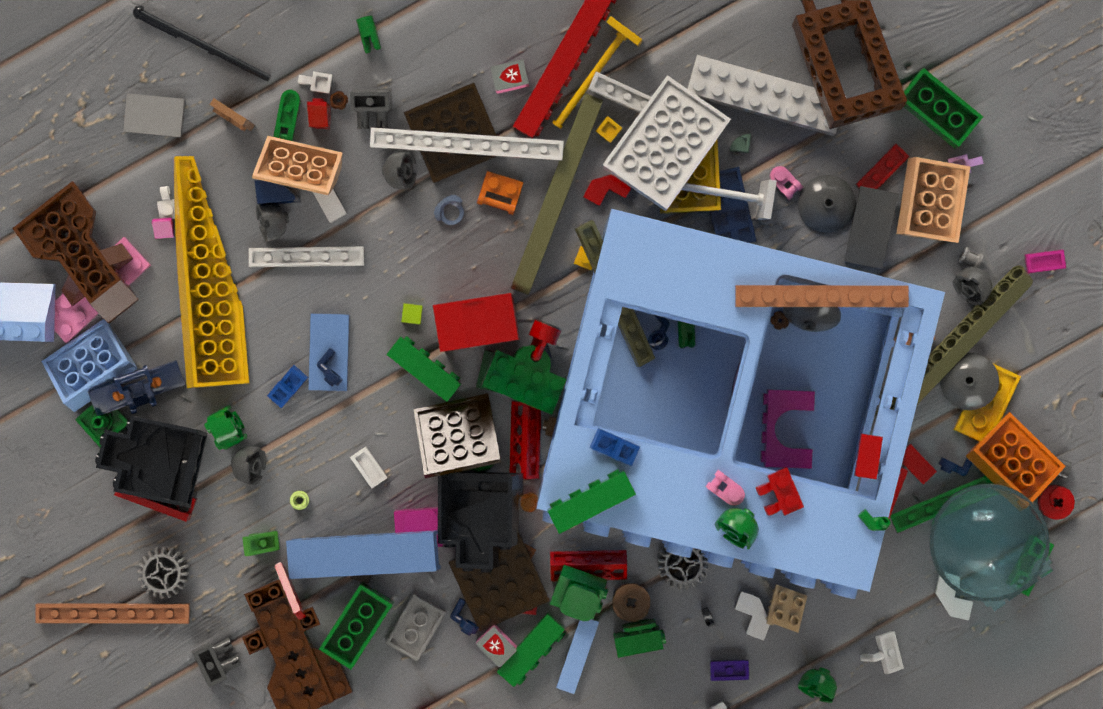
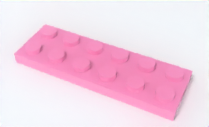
M123 237L116 245L122 243L133 259L117 271L125 283L130 286L151 264L126 237ZM62 294L55 300L54 331L65 343H68L99 313L90 305L85 297L72 306L64 294Z

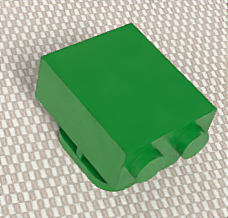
M564 565L554 589L550 605L560 608L561 612L569 617L581 621L593 620L595 614L601 611L603 605L601 599H606L609 588H606L607 580Z
M654 618L625 623L622 625L623 632L613 633L618 658L663 650V644H666L664 630H660Z

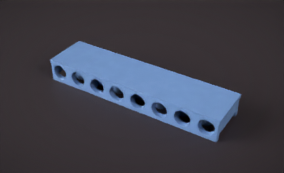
M438 530L291 539L286 541L289 579L437 571L441 569L438 558Z

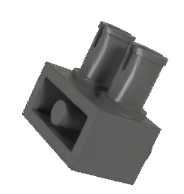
M353 89L350 92L351 111L357 112V129H369V111L376 112V128L388 129L387 112L392 109V89Z
M228 637L215 645L206 643L191 651L209 687L226 680L227 672L241 666L237 655L223 662L217 659L218 655L233 649Z

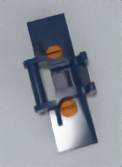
M177 360L150 370L145 365L142 369L123 376H114L115 382L88 391L97 416L128 405L131 414L137 413V407L150 403L152 407L157 406L155 395L185 385ZM143 376H147L146 379L141 380V381H138V382H134V383H132V384H130V385H127V386H122V385H121V384H123V383L132 381V380H134V379H137V378H140V377H143Z

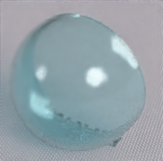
M977 484L966 487L949 497L941 505L932 521L929 534V549L932 562L940 577L957 593L972 600L982 601L986 607L991 606L994 611L1006 604L1003 599L1010 601L1021 594L1022 591L1038 582V575L1044 578L1053 571L1050 567L1052 561L1048 557L1050 538L1044 517L1028 497L1015 489L999 484Z

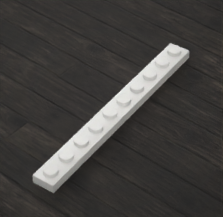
M371 128V148L563 160L564 141Z

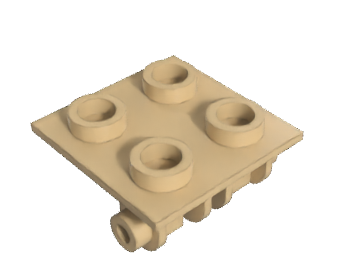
M775 584V588L772 590V599L769 602L771 605L768 606V616L765 618L767 620L766 624H775L799 633L807 595Z

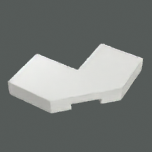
M939 574L935 594L948 615L969 620L973 601L955 597L959 579Z
M741 591L734 609L752 616L746 634L764 641L770 625L766 624L767 620L765 618L767 614L761 600L757 596Z

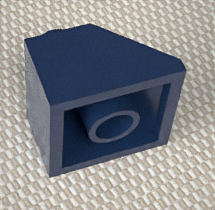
M255 180L256 198L259 205L264 203L278 205L301 202L300 198L284 185Z

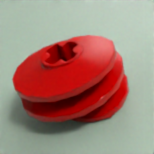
M1049 485L1038 496V507L1043 515L1055 520L1064 519L1074 509V495L1063 486ZM1054 499L1059 500L1057 501L1059 503L1058 506L1053 505L1055 503L1053 501Z

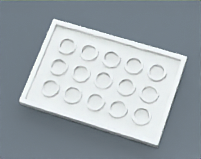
M667 75L603 163L602 168L664 211H667L731 119Z

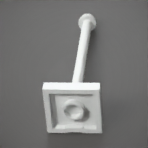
M761 181L758 195L686 183L681 190L756 202L755 220L763 221L771 219L777 181Z

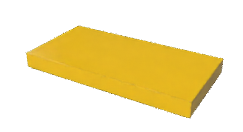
M995 364L993 365L999 376V387L995 397L989 404L980 409H962L953 429L976 441H980L1002 419L1021 376Z

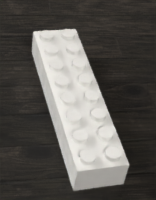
M700 55L696 56L687 89L701 99L831 136L836 134L837 128L829 129L814 87Z

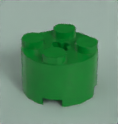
M226 406L207 417V422L204 424L209 434L212 433L215 438L214 443L219 450H227L247 439V434H243L242 431L245 426L237 412L230 411L231 406Z

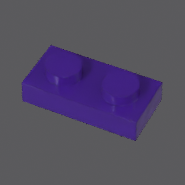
M749 660L710 661V680H749Z

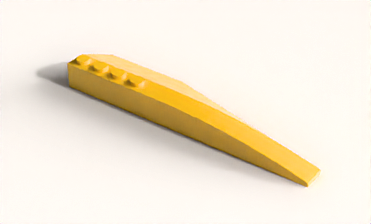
M175 156V236L187 388L249 383L244 314L242 303L237 295L238 290L233 282L232 272L225 258L224 247L217 226L214 224L211 208L209 209L206 200L207 195L205 190H203L194 156Z

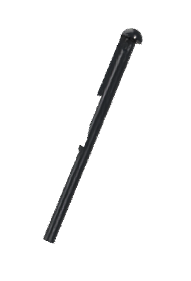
M138 5L133 9V16L136 19H140L175 38L180 37L208 51L209 54L216 55L269 82L271 75L144 11V6Z

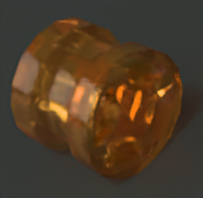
M532 492L525 493L520 499L521 508L526 512H534L537 509L538 496Z

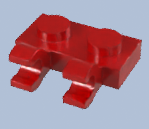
M787 467L767 475L769 482L755 487L760 496L772 490L774 492L777 502L764 507L768 516L780 510L785 516L804 508Z

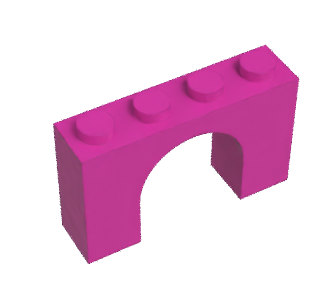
M767 389V392L763 393V405H766V412L762 413V424H765V432L761 434V443H764V451H761L760 461L764 462L763 466L812 469L813 449L785 447L776 437L775 424L778 418L787 411H814L815 391Z

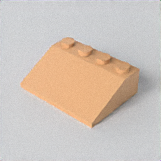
M267 136L252 178L329 195L337 183L342 167L343 153Z
M919 157L908 158L896 234L959 243L970 166Z

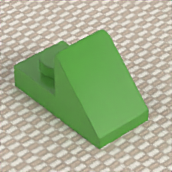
M277 531L249 534V536L242 537L245 556L280 550Z

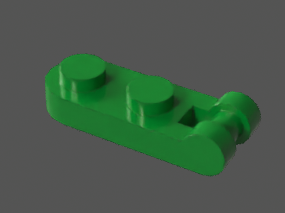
M286 90L281 95L273 135L275 138L293 142L301 102L300 95L294 90ZM282 127L288 128V134L281 133Z

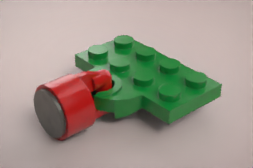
M540 319L535 320L529 332V335L533 337L531 344L519 348L514 356L495 350L481 386L552 415L567 379L550 372V357L544 349L547 343L556 345L561 328Z

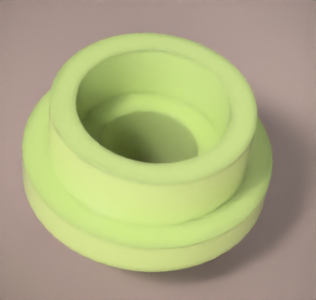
M296 491L290 497V504L296 510L305 509L309 504V496L304 491ZM297 497H302L303 503L299 504L296 500Z

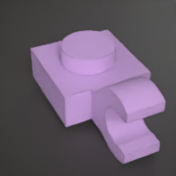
M965 154L948 159L949 163L970 167L984 164L982 156L968 160V156Z

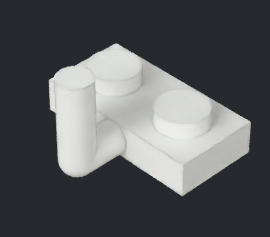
M889 631L875 637L879 650L878 653L861 654L860 660L863 662H877L881 660L884 674L904 669L895 631Z

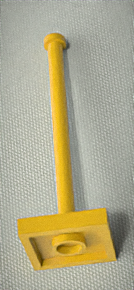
M610 16L606 23L618 31L616 33L617 37L558 118L552 121L559 129H562V124L588 90L595 72H601L623 40L629 39L638 47L643 42L639 36L612 16Z

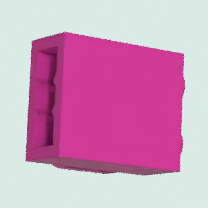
M438 507L395 510V533L438 530ZM437 534V545H438V547H443L444 544H438V534Z

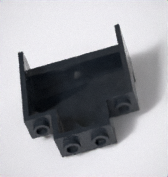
M131 416V419L127 422V434L104 431V434L100 437L101 448L100 452L96 455L95 463L97 464L96 468L118 473L113 480V492L191 508L208 433L198 429Z
M459 471L438 476V544H444V547H456V568H462V571L468 572L474 571V569H481V572H492V569L499 567V549L511 550V547L517 545L519 499L523 496V473Z

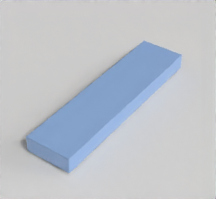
M594 619L589 621L579 620L556 688L572 694L575 693L599 621Z

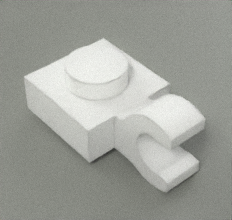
M313 71L312 77L299 75L298 84L311 85L310 91L330 94L333 75Z
M160 187L163 201L157 202L159 217L175 219L174 199L171 200L170 187Z

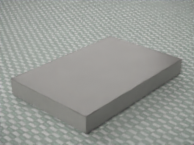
M127 93L123 132L182 138L185 99Z
M413 593L385 644L418 662L447 611Z

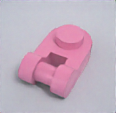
M777 166L770 172V180L777 181L776 188L787 200L792 199L796 191L803 189L801 183L785 167ZM789 181L792 186L786 189L784 184Z
M717 470L714 474L715 478L711 483L708 482L705 487L730 505L736 506L742 503L745 498L743 488L720 470ZM722 481L727 484L723 491L718 488Z

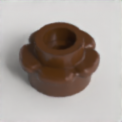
M336 91L329 98L331 101L330 105L334 109L342 110L346 107V103H348V97L342 91Z
M782 311L775 312L774 316L770 319L771 324L777 330L785 329L789 325V321Z

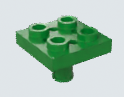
M92 404L75 420L101 448L100 437L104 434V431H109L112 427V432L119 433L126 427L128 419L119 409L111 411L113 416H111V413L96 416L97 414Z

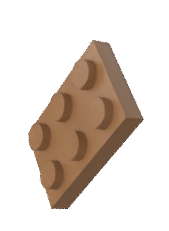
M215 98L209 104L214 107L213 112L244 132L246 129L252 131L255 127V124Z

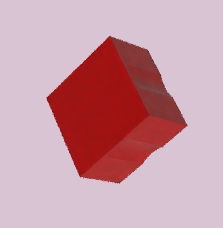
M512 293L433 305L440 352L520 340Z

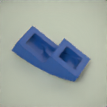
M293 365L267 396L280 408H283L309 377Z
M598 428L590 448L632 466L640 446Z

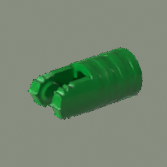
M373 16L357 19L356 22L365 53L371 52L370 37L374 49L380 50L381 45Z
M677 321L679 347L685 348L688 346L694 348L695 325Z

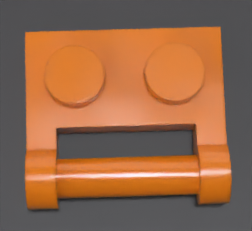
M487 171L477 204L492 206L514 215L524 182ZM488 191L510 198L512 202L508 204L485 196Z

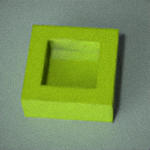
M403 303L401 322L421 325L423 306Z

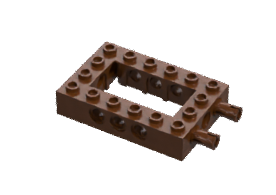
M800 0L805 13L796 15L792 27L829 129L902 110L907 99L870 0H841V4L819 10L816 9L813 0ZM857 24L854 34L856 38L858 37L861 45V53L865 56L868 64L867 70L872 75L875 91L846 98L823 35L837 29L844 30L848 26Z

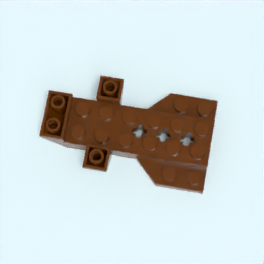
M72 181L12 229L33 258L59 261L69 275L61 291L72 306L85 297L107 323H111L139 301L131 287L125 283L117 271L129 263L133 257L122 243L103 250L99 247L92 237L96 210L78 185Z
M280 579L244 594L260 628L243 636L242 639L249 655L267 647L271 651L276 666L267 689L276 709H318L353 692L342 664L318 648L313 647L306 630L320 625L313 606L303 609L306 617L301 620L298 619L292 611ZM291 651H294V653L298 652L299 656H297L296 660L290 657ZM299 668L302 671L306 670L305 677L298 675ZM306 686L314 688L312 694L306 693Z

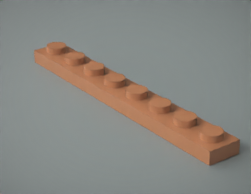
M735 285V307H908L909 286Z
M190 603L35 604L36 623H190Z

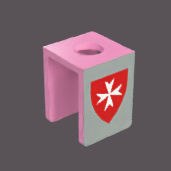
M523 59L491 67L497 94L529 87Z
M497 625L489 627L476 641V645L498 667H501L516 652L517 645Z

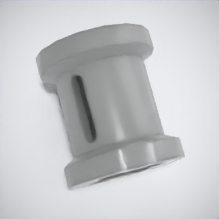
M965 247L958 262H964L978 268L984 254L974 253L968 247Z

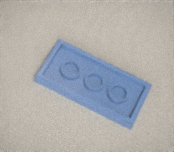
M311 314L309 390L347 391L350 315ZM329 348L333 349L336 353L326 365L343 379L338 386L335 384L333 386L329 385L324 380L323 372L317 367V362Z

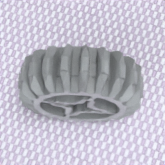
M166 546L162 547L161 551L159 547H156L154 552L150 550L147 552L148 556L144 555L142 557L144 562H139L138 565L143 569L137 570V573L142 574V576L138 578V581L144 580L145 583L141 587H148L146 590L147 594L153 590V597H156L159 593L160 598L163 599L166 593L167 597L171 598L172 592L177 595L179 593L178 588L181 590L185 588L182 583H187L188 579L183 576H188L190 572L184 571V569L188 568L189 565L182 564L186 558L179 559L178 557L181 554L179 551L174 555V548H170L167 553ZM162 557L170 559L176 566H168ZM156 558V571L149 573V567ZM162 568H164L163 570H166V571L171 570V571L168 572L166 575H164V577H163V575L161 576L160 574L155 575V574L159 573V572L162 570ZM178 572L176 582L170 587L171 574ZM151 579H158L164 587L157 586Z
M693 548L692 550L698 556L697 559L683 557L685 562H689L686 568H684L685 573L681 565H678L680 560H682L681 556H678L675 561L668 563L671 553L660 551L664 558H658L657 561L663 563V565H659L657 568L658 570L664 569L660 573L661 577L667 575L664 582L668 583L672 580L670 584L672 588L678 583V590H681L682 584L685 585L686 590L689 589L688 583L696 587L694 582L696 579L699 583H702L699 576L706 577L707 574L702 570H708L709 566L703 565V563H707L708 558H702L705 554L699 552L700 549ZM699 564L695 574L688 578L689 568ZM668 569L680 570L683 579L674 577Z

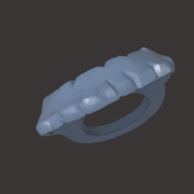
M457 195L443 198L434 210L436 220H442L448 225L459 223L464 216L463 200ZM451 204L459 209L460 214L456 220L446 219L443 210L446 205Z

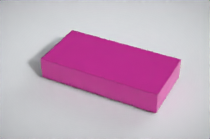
M1064 249L1024 255L1027 273L1066 269Z

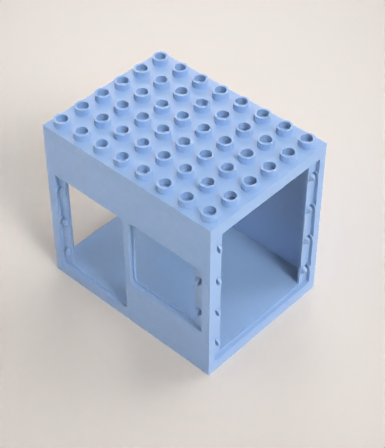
M611 209L602 236L603 245L596 273L593 272L539 488L537 509L543 510L542 521L554 524L547 512V509L551 508L550 503L560 498L562 501L570 498L568 494L577 489H580L581 492L588 489L589 483L597 479L600 481L607 479V474L616 469H619L620 472L624 470L636 495L582 522L584 523L583 531L608 537L610 527L623 530L622 533H624L623 537H625L626 542L643 547L650 546L651 538L660 539L666 548V552L688 558L691 557L693 548L702 550L701 553L705 554L704 557L708 558L707 562L727 568H732L734 558L740 559L741 563L745 564L744 567L749 569V573L767 578H773L775 568L780 569V572L785 574V578L790 579V583L814 589L816 579H820V583L826 584L825 587L831 589V593L846 598L856 599L858 589L870 592L885 530H869L858 517V514L866 509L872 517H889L945 292ZM735 285L909 286L908 307H838L841 311V320L837 326L830 330L811 332L798 328L790 322L785 329L777 330L771 324L770 319L777 311H782L783 313V307H735ZM622 307L635 311L647 340L650 334L655 330H659L661 323L654 315L665 317L670 322L666 332L669 338L667 346L661 350H655L651 347L655 359L641 367L636 366L618 326ZM899 317H902V318H901V322H900V326H899V330H898V334H897V338H896V342H895V341H894V336H895V332H896L898 320H899ZM677 321L695 325L694 348L688 346L685 348L679 347ZM909 332L913 333L911 344L906 345ZM894 347L882 398L880 401L879 395L891 348ZM739 363H740L739 370H738V374H737V378H736V382H735V386H734V390H733V394H732V384H733L734 375H735L736 369H737V367H738V365H739ZM767 389L815 391L814 411L790 410L783 413L775 424L776 437L785 447L813 449L812 469L788 468L804 508L785 516L781 510L768 516L764 507L777 502L774 492L772 490L760 496L755 487L769 482L767 475L783 468L763 466L764 462L760 461L761 451H764V443H761V434L765 432V424H762V413L766 412V405H763V393H766ZM893 397H897L894 410H892L890 407ZM879 405L872 435L883 437L879 461L881 463L877 480L861 477L859 489L855 491L859 478L854 476L860 435L861 433L870 435L876 407ZM598 428L640 446L632 466L590 448ZM717 470H720L743 488L745 498L742 503L736 506L730 505L705 487L708 482L711 483L715 478L714 474ZM722 481L718 488L723 491L727 484ZM730 508H740L743 510L746 508L754 513L759 532L750 549H747V546L742 549L733 545L723 537L726 533L722 529L719 532L717 531L714 524L724 511Z

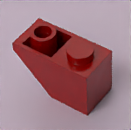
M313 98L312 102H307L309 127L311 129H330L331 106L321 98Z

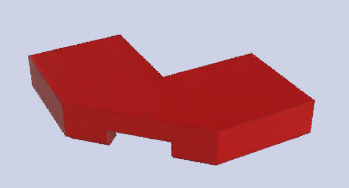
M610 174L593 179L583 198L600 206L608 190L626 199L631 187Z

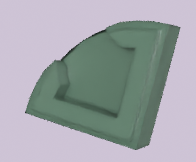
M744 134L736 138L731 144L729 151L749 153L751 134Z

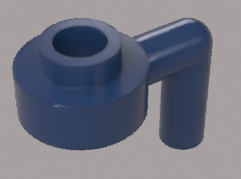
M654 315L661 323L659 330H655L650 334L648 343L653 349L661 350L667 346L669 341L666 332L670 322L665 317Z
M329 348L317 362V367L323 372L324 380L329 385L333 386L335 384L338 386L343 379L326 365L336 353L333 349Z
M941 457L938 463L941 465V470L949 474L954 471L962 476H966L972 466V462L968 458H966L962 467Z
M459 598L450 618L459 624L463 633L471 636V634L477 633L479 627L473 621L459 615L466 603V600Z

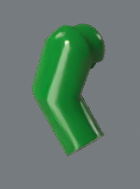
M866 509L858 514L861 521L871 531H884L891 524L888 517H872Z

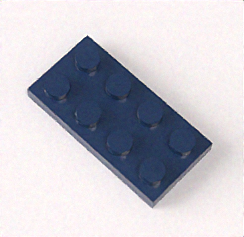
M740 167L719 171L720 189L745 193ZM720 197L721 210L710 211L715 235L747 243L756 242L748 202Z

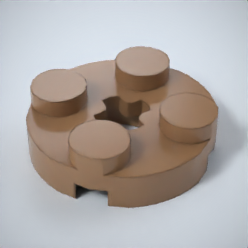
M627 583L620 586L612 598L614 612L622 620L636 622L648 614L650 596L644 587L636 583ZM628 598H635L637 600L635 601V607L626 605Z

